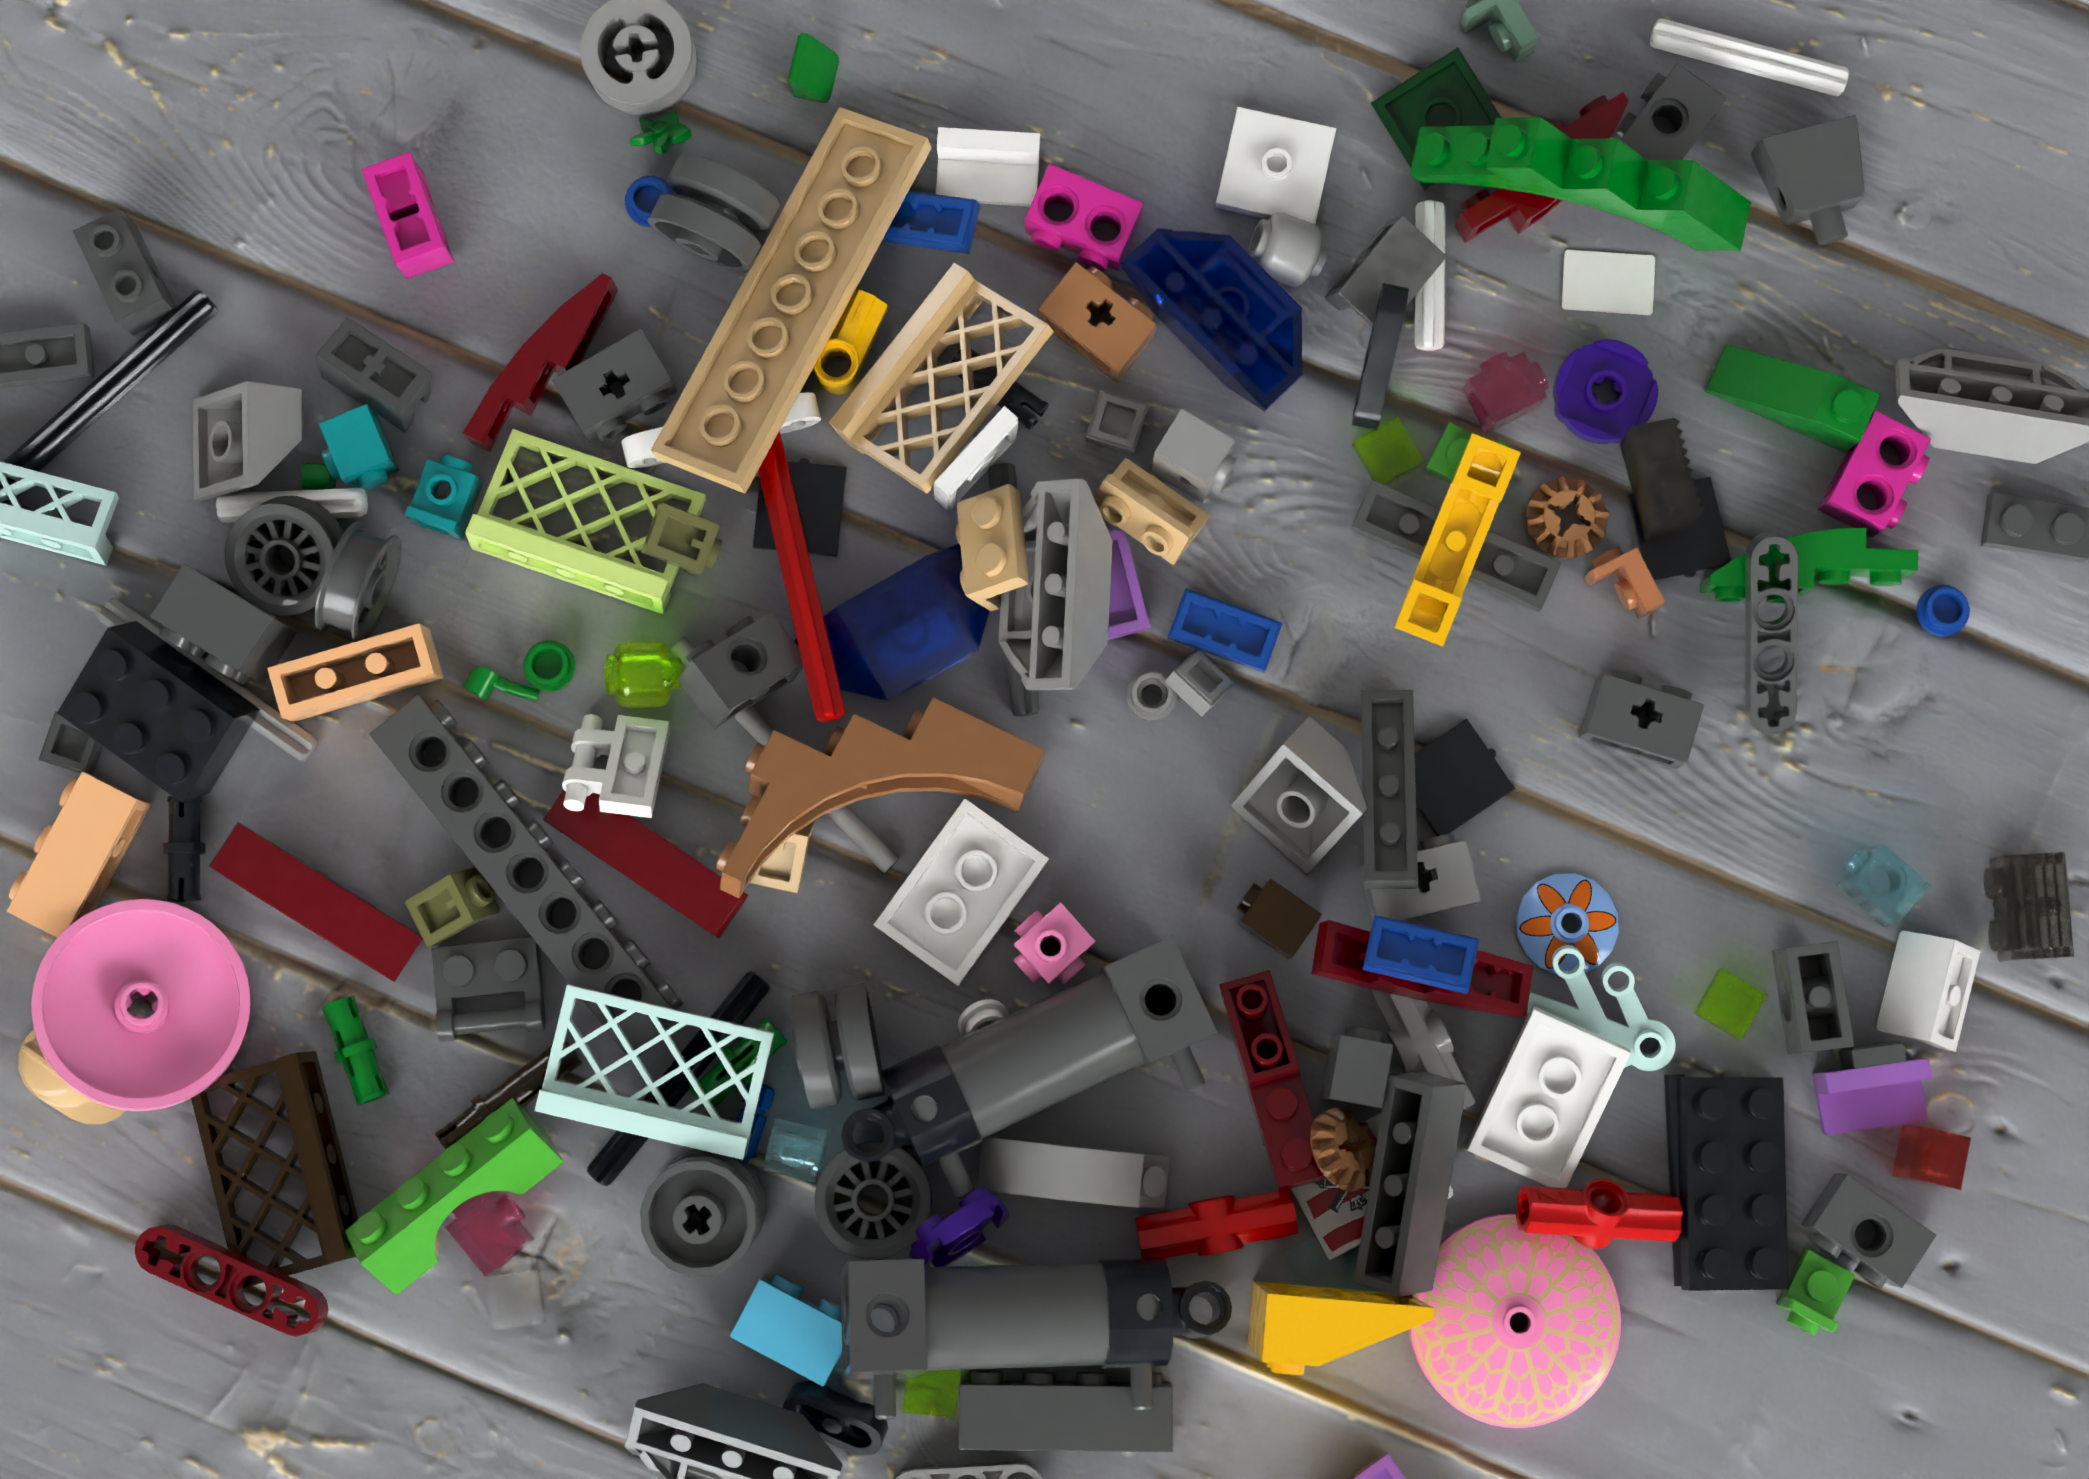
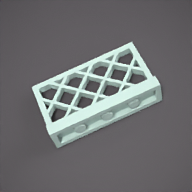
M568 984L564 994L543 1086L539 1090L534 1111L743 1160L747 1155L774 1032ZM576 998L597 1003L608 1023L582 1037L571 1019ZM608 1006L627 1011L615 1018ZM637 1012L649 1015L660 1035L634 1050L618 1023ZM659 1018L679 1023L666 1030ZM688 1024L700 1027L710 1042L711 1047L686 1062L670 1035ZM612 1027L628 1054L602 1069L586 1042ZM711 1030L731 1035L718 1042ZM568 1031H570L576 1042L564 1049ZM737 1037L761 1041L756 1063L737 1074L721 1047ZM664 1040L678 1062L679 1067L654 1082L638 1054ZM580 1047L596 1074L580 1084L557 1080L562 1057ZM716 1052L731 1079L705 1094L689 1067L711 1053ZM631 1059L646 1082L647 1087L629 1097L617 1094L606 1074ZM683 1071L699 1098L681 1109L669 1106L658 1086ZM754 1072L748 1092L741 1079ZM599 1079L606 1091L587 1086ZM735 1083L746 1101L742 1123L720 1118L709 1099ZM651 1091L658 1103L639 1098ZM703 1103L710 1115L691 1110Z

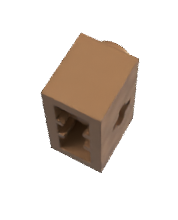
M1076 262L1039 307L1038 318L1049 324L1054 331L1053 334L1118 383L1155 337L1157 324L1152 321L1154 314L1136 298L1130 297L1126 301L1113 291L1114 283L1099 269L1090 266L1086 270ZM1104 311L1109 313V325L1104 322H1100L1096 327L1091 325V312L1096 316H1100Z

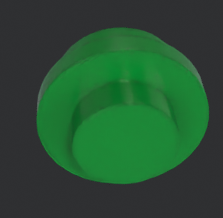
M545 640L536 643L529 649L524 658L523 669L527 680L535 688L544 692H555L565 688L572 681L576 671V662L573 653L564 644L554 640Z

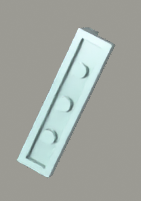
M0 462V481L4 487L0 490V538L107 566L113 546L105 534L119 500L116 492ZM6 478L16 480L17 482L10 485ZM34 486L46 488L53 499V502L35 511H30L21 507L16 495ZM56 491L67 495L59 498ZM10 499L13 506L4 504L2 502ZM84 499L101 503L92 527L72 522L65 508ZM60 512L63 519L51 515Z

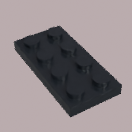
M1677 1077L1679 1199L1683 1210L1681 1219L1682 1231L1680 1233L1681 1290L1789 1289L1783 1077Z

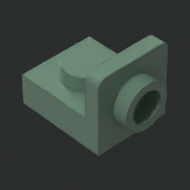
M1469 0L1466 3L1467 9L1464 11L1460 22V27L1465 34L1491 21L1492 24L1489 26V30L1496 46L1501 52L1508 50L1515 63L1533 54L1539 36L1517 0Z

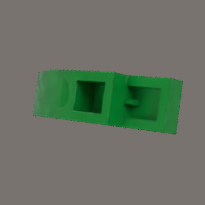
M1837 528L1787 537L1796 548L1798 555V596H1803L1814 588V576H1818V583L1825 585L1850 583V577H1869L1870 585L1897 586L1902 584V578L1905 579L1918 571V550L1866 548V528ZM1774 544L1769 545L1768 553L1760 555L1759 560L1763 561L1769 568L1770 583L1785 585V580L1779 581L1774 576L1775 560L1784 559V553L1775 548ZM1746 553L1733 559L1701 581L1700 593H1715V600L1720 602L1745 601ZM1758 580V585L1768 583L1767 581ZM1772 594L1767 596V602L1785 604L1783 597L1780 595Z

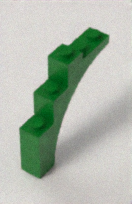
M1541 117L1496 118L1494 125L1420 127L1410 171L1411 177L1423 183H1452L1494 187L1585 205L1647 225L1674 237L1694 250L1741 251L1751 205L1749 200L1694 160H1647L1619 139H1571Z

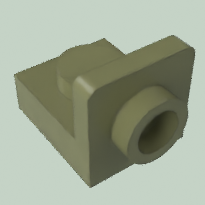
M660 503L658 504L641 553L683 568L685 573L692 576L703 574L705 567L711 569L714 566L719 555L722 540L717 539L716 535L720 525L668 504Z
M476 867L449 874L404 901L427 948L438 945L472 924L491 918L500 912V908L494 898L493 888Z

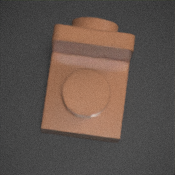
M1618 546L1591 560L1595 568L1584 577L1587 585L1591 586L1616 574L1619 580L1614 584L1616 593L1627 611L1634 609L1638 618L1656 611L1666 603L1638 548L1623 554Z

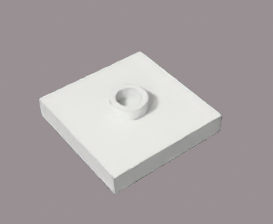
M1237 107L1215 208L1268 220L1276 213H1286L1316 224L1336 128Z
M1004 406L976 437L972 436L954 461L935 480L934 499L947 511L949 509L952 510L988 471L989 466H992L1016 441L1018 417Z

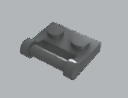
M532 937L431 948L437 1008L436 1029L440 1042L457 1040L460 1034L527 1027L528 1032L545 1031L546 1016L539 945ZM515 992L525 993L524 1007L456 1014L455 999Z

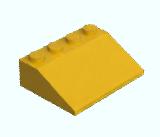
M1252 1281L1248 1345L1263 1363H1267L1266 1367L1271 1368L1270 1372L1304 1375V1365L1320 1366L1433 1320L1435 1308L1412 1295L1396 1297L1379 1291Z

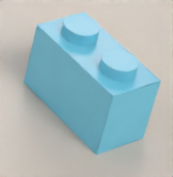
M776 1273L772 1281L762 1277L759 1279L729 1337L824 1387L842 1354L841 1306L822 1298L819 1306L800 1296L804 1289L801 1285Z

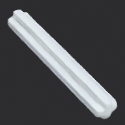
M1663 18L1656 21L1650 36V46L1659 50L1833 96H1840L1845 90L1848 81L1849 70L1844 66Z

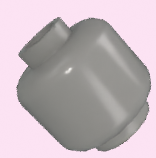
M1276 213L1269 220L1261 219L1258 222L1249 242L1248 257L1253 259V266L1257 274L1288 286L1298 287L1310 275L1317 277L1320 274L1327 258V248L1321 246L1322 234L1318 226L1286 213Z

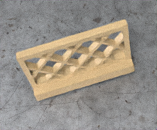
M953 263L828 423L848 446L862 455L864 453L927 494L934 486L935 480L956 458L1054 331L1049 324L977 282L969 271ZM983 301L992 306V321L969 327V318ZM1021 326H1026L1032 330L1022 345L1005 349L1004 331ZM994 334L995 352L972 358L970 340ZM960 343L961 361L938 367L937 359L949 345ZM997 365V377L990 386L974 389L973 371ZM963 374L964 392L940 398L939 380ZM929 383L930 401L907 407L906 399L915 387ZM965 405L966 416L957 427L942 430L941 411ZM931 414L932 433L909 439L907 420ZM897 423L898 442L882 446H876L872 443L886 425ZM933 446L934 457L922 473L919 474L911 468L910 452ZM899 455V460L893 456Z

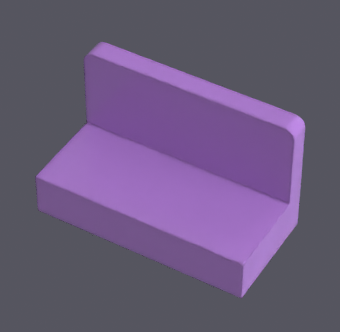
M1929 1058L1909 1059L1906 1062L1812 1073L1821 1128L1825 1135L1918 1123L1927 1120L1922 1081L1933 1079Z

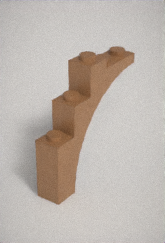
M932 697L925 713L915 710L903 736L853 714L846 729L839 726L835 728L824 753L773 730L766 745L759 742L755 745L745 766V771L750 773L748 792L753 794L748 802L740 820V824L746 826L738 843L729 840L717 862L716 868L722 871L720 890L740 898L760 866L789 837L822 815L862 799L897 792L941 791L981 798L1018 812L1040 768L1046 750Z

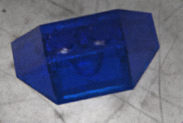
M1158 228L1121 263L1122 269L1158 319L1227 388L1264 412L1302 377V307L1230 235L1172 231V229Z
M959 544L926 555L838 605L824 616L842 691L890 702L979 651L990 611L965 596L960 583V573L963 567Z

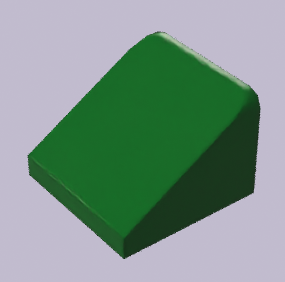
M801 33L797 38L788 75L790 90L793 93V97L828 103L834 86L839 57L834 51L806 33Z

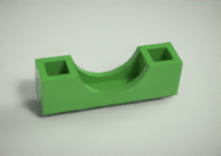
M511 1098L495 1112L489 1114L485 1120L455 1144L445 1149L441 1155L421 1171L406 1180L397 1190L373 1209L362 1215L358 1221L344 1232L360 1264L395 1295H398L438 1263L435 1251L436 1236L443 1221L456 1207L474 1196L492 1191H508L523 1195L564 1161L547 1132Z

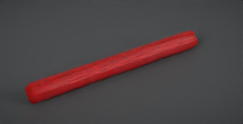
M779 432L758 473L815 719L818 722H833L842 718L846 710L784 444Z

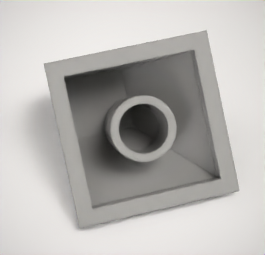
M246 381L193 399L194 500L205 501L258 485L302 440V430L305 424V412L302 407V389Z
M1310 716L1284 742L1230 805L1307 874L1367 809L1348 749Z

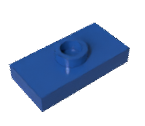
M908 191L881 242L969 254L981 206L974 199Z
M1185 588L1167 639L1265 673L1282 622Z
M1374 915L1362 970L1467 994L1480 939Z

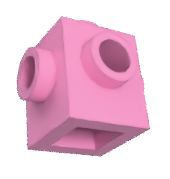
M1060 902L1046 916H1043L1039 910L1035 911L1014 930L1021 938L1013 944L1020 953L1013 961L1033 984L1042 978L1049 985L1057 978L1062 985H1065L1087 965L1080 957L1096 941ZM1047 939L1056 940L1060 944V952L1055 956H1046L1040 949L1043 941Z

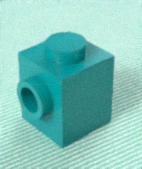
M367 404L319 423L328 449L321 451L333 479L340 477L350 488L359 487L367 491L385 484L389 481V474L399 471L378 415Z

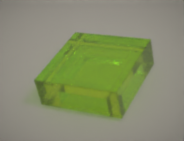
M1398 417L1352 443L1371 479L1384 485L1421 465L1423 462L1422 457Z
M1720 968L1717 970L1693 1014L1735 1039L1742 1040L1766 999L1767 994L1725 969Z
M961 1370L925 1371L917 1378H906L903 1412L955 1418Z

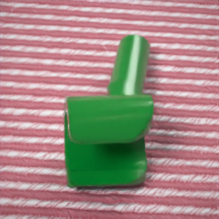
M305 463L302 465L301 481L303 490L335 489L336 479L331 477L325 464Z
M483 666L474 668L464 682L465 689L487 701L494 688L537 702L540 693L539 689L509 681Z

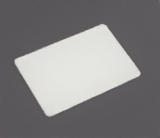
M1566 250L1564 252L1562 308L1564 310L1651 315L1653 313L1655 257L1653 255Z

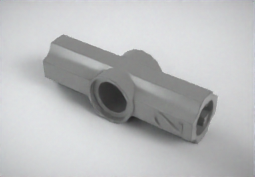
M1369 989L1388 1028V1031H1386L1390 1044H1393V1052L1405 1073L1424 1071L1466 1083L1452 1055L1454 1047L1439 1015L1434 1009L1430 1010L1426 1001ZM1466 1086L1463 1110L1476 1104L1468 1086Z

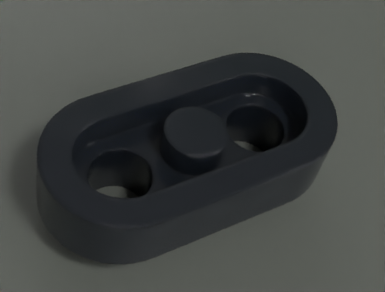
M803 1381L794 1384L783 1404L784 1409L803 1414L824 1441L857 1455H872L878 1452L888 1431L887 1421L878 1420L875 1417V1407L873 1405L859 1402L830 1389L826 1385L823 1387L813 1381Z

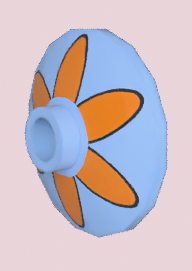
M1576 873L1554 874L1536 882L1522 897L1515 916L1516 937L1524 954L1540 969L1556 974L1552 966V955L1557 948L1571 945L1579 949L1585 961L1584 972H1588L1598 967L1610 955L1619 934L1618 912L1610 895L1594 880ZM1565 914H1573L1577 917L1579 927L1575 933H1568L1562 928L1561 920ZM1564 954L1559 959L1558 966L1565 971H1570L1577 966L1578 958L1574 954Z

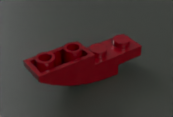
M1624 92L1609 101L1605 95H1602L1579 111L1581 115L1579 119L1567 126L1562 121L1552 125L1571 139H1610L1621 120L1629 100ZM1484 189L1471 196L1461 205L1463 211L1459 215L1455 228L1466 243L1504 219L1509 218L1518 234L1541 220L1563 200L1507 189H1499L1490 195L1488 190Z
M1270 970L1219 984L1263 1145L1268 1153L1279 1192L1326 1179L1313 1156L1310 1134L1314 1119Z

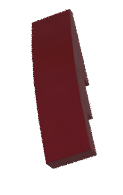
M602 273L560 306L521 346L490 386L463 431V434L472 444L490 452L513 407L531 416L553 372L562 374L582 362L618 292L611 277Z
M562 791L543 821L715 937H721L749 895L743 892L740 898H737L720 890L721 876L630 815L600 812V795L597 793L586 796L583 810L571 811L563 805L566 791Z
M237 822L209 865L210 868L394 982L423 939L417 932L380 911L370 902L331 880L326 874L240 822Z
M1332 920L1319 923L1311 974L1437 1004L1517 1018L1527 1017L1533 973L1532 965L1477 950L1469 991L1467 994L1362 970L1371 932Z

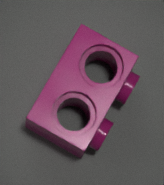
M407 152L361 169L394 263L405 278L409 279L454 263V258L424 174L412 154Z
M1049 164L1025 217V232L1031 234V241L1042 248L1057 252L1061 247L1078 254V261L1088 267L1093 266L1100 271H1105L1106 267L1118 271L1142 218L1143 203ZM1062 203L1071 209L1072 215L1065 221L1055 222L1050 220L1044 212L1050 205ZM1100 223H1110L1118 229L1119 235L1112 241L1103 242L1096 239L1091 230Z
M1875 410L1861 441L1846 452L1817 510L1852 528H1866V535L1871 538L1886 527L1893 529L1900 520L1907 505V502L1902 500L1901 497L1908 483L1910 482L1915 485L1929 463L1930 457L1924 455V452L1931 438ZM1882 443L1890 444L1896 448L1900 457L1898 465H1890L1882 459L1880 455V445ZM1858 488H1866L1873 492L1877 499L1876 510H1867L1859 504L1857 500Z

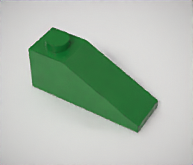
M1728 344L1724 346L1705 390L1706 393L1844 453L1861 441L1881 395L1833 373Z

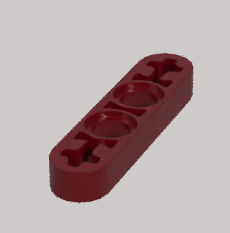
M170 1224L148 1228L141 1233L136 1241V1260L141 1268L148 1273L286 1335L297 1337L315 1332L327 1320L329 1311L327 1300L323 1293L315 1287L183 1228ZM167 1238L165 1247L168 1250L177 1254L187 1252L188 1254L184 1260L177 1257L159 1260L160 1251L154 1248L155 1241ZM204 1255H210L215 1258L220 1267L219 1277L212 1285L204 1283L198 1276V1262ZM251 1275L262 1279L266 1286L265 1299L259 1305H253L248 1302L243 1293L244 1282ZM279 1300L290 1304L306 1300L304 1309L311 1314L309 1319L296 1322L298 1313L295 1310L286 1306L274 1307Z

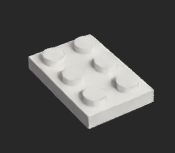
M964 799L873 925L959 987L1046 866L1049 858L967 799Z
M1532 1005L1466 1145L1467 1151L1547 1187L1567 1188L1631 1054L1629 1048Z

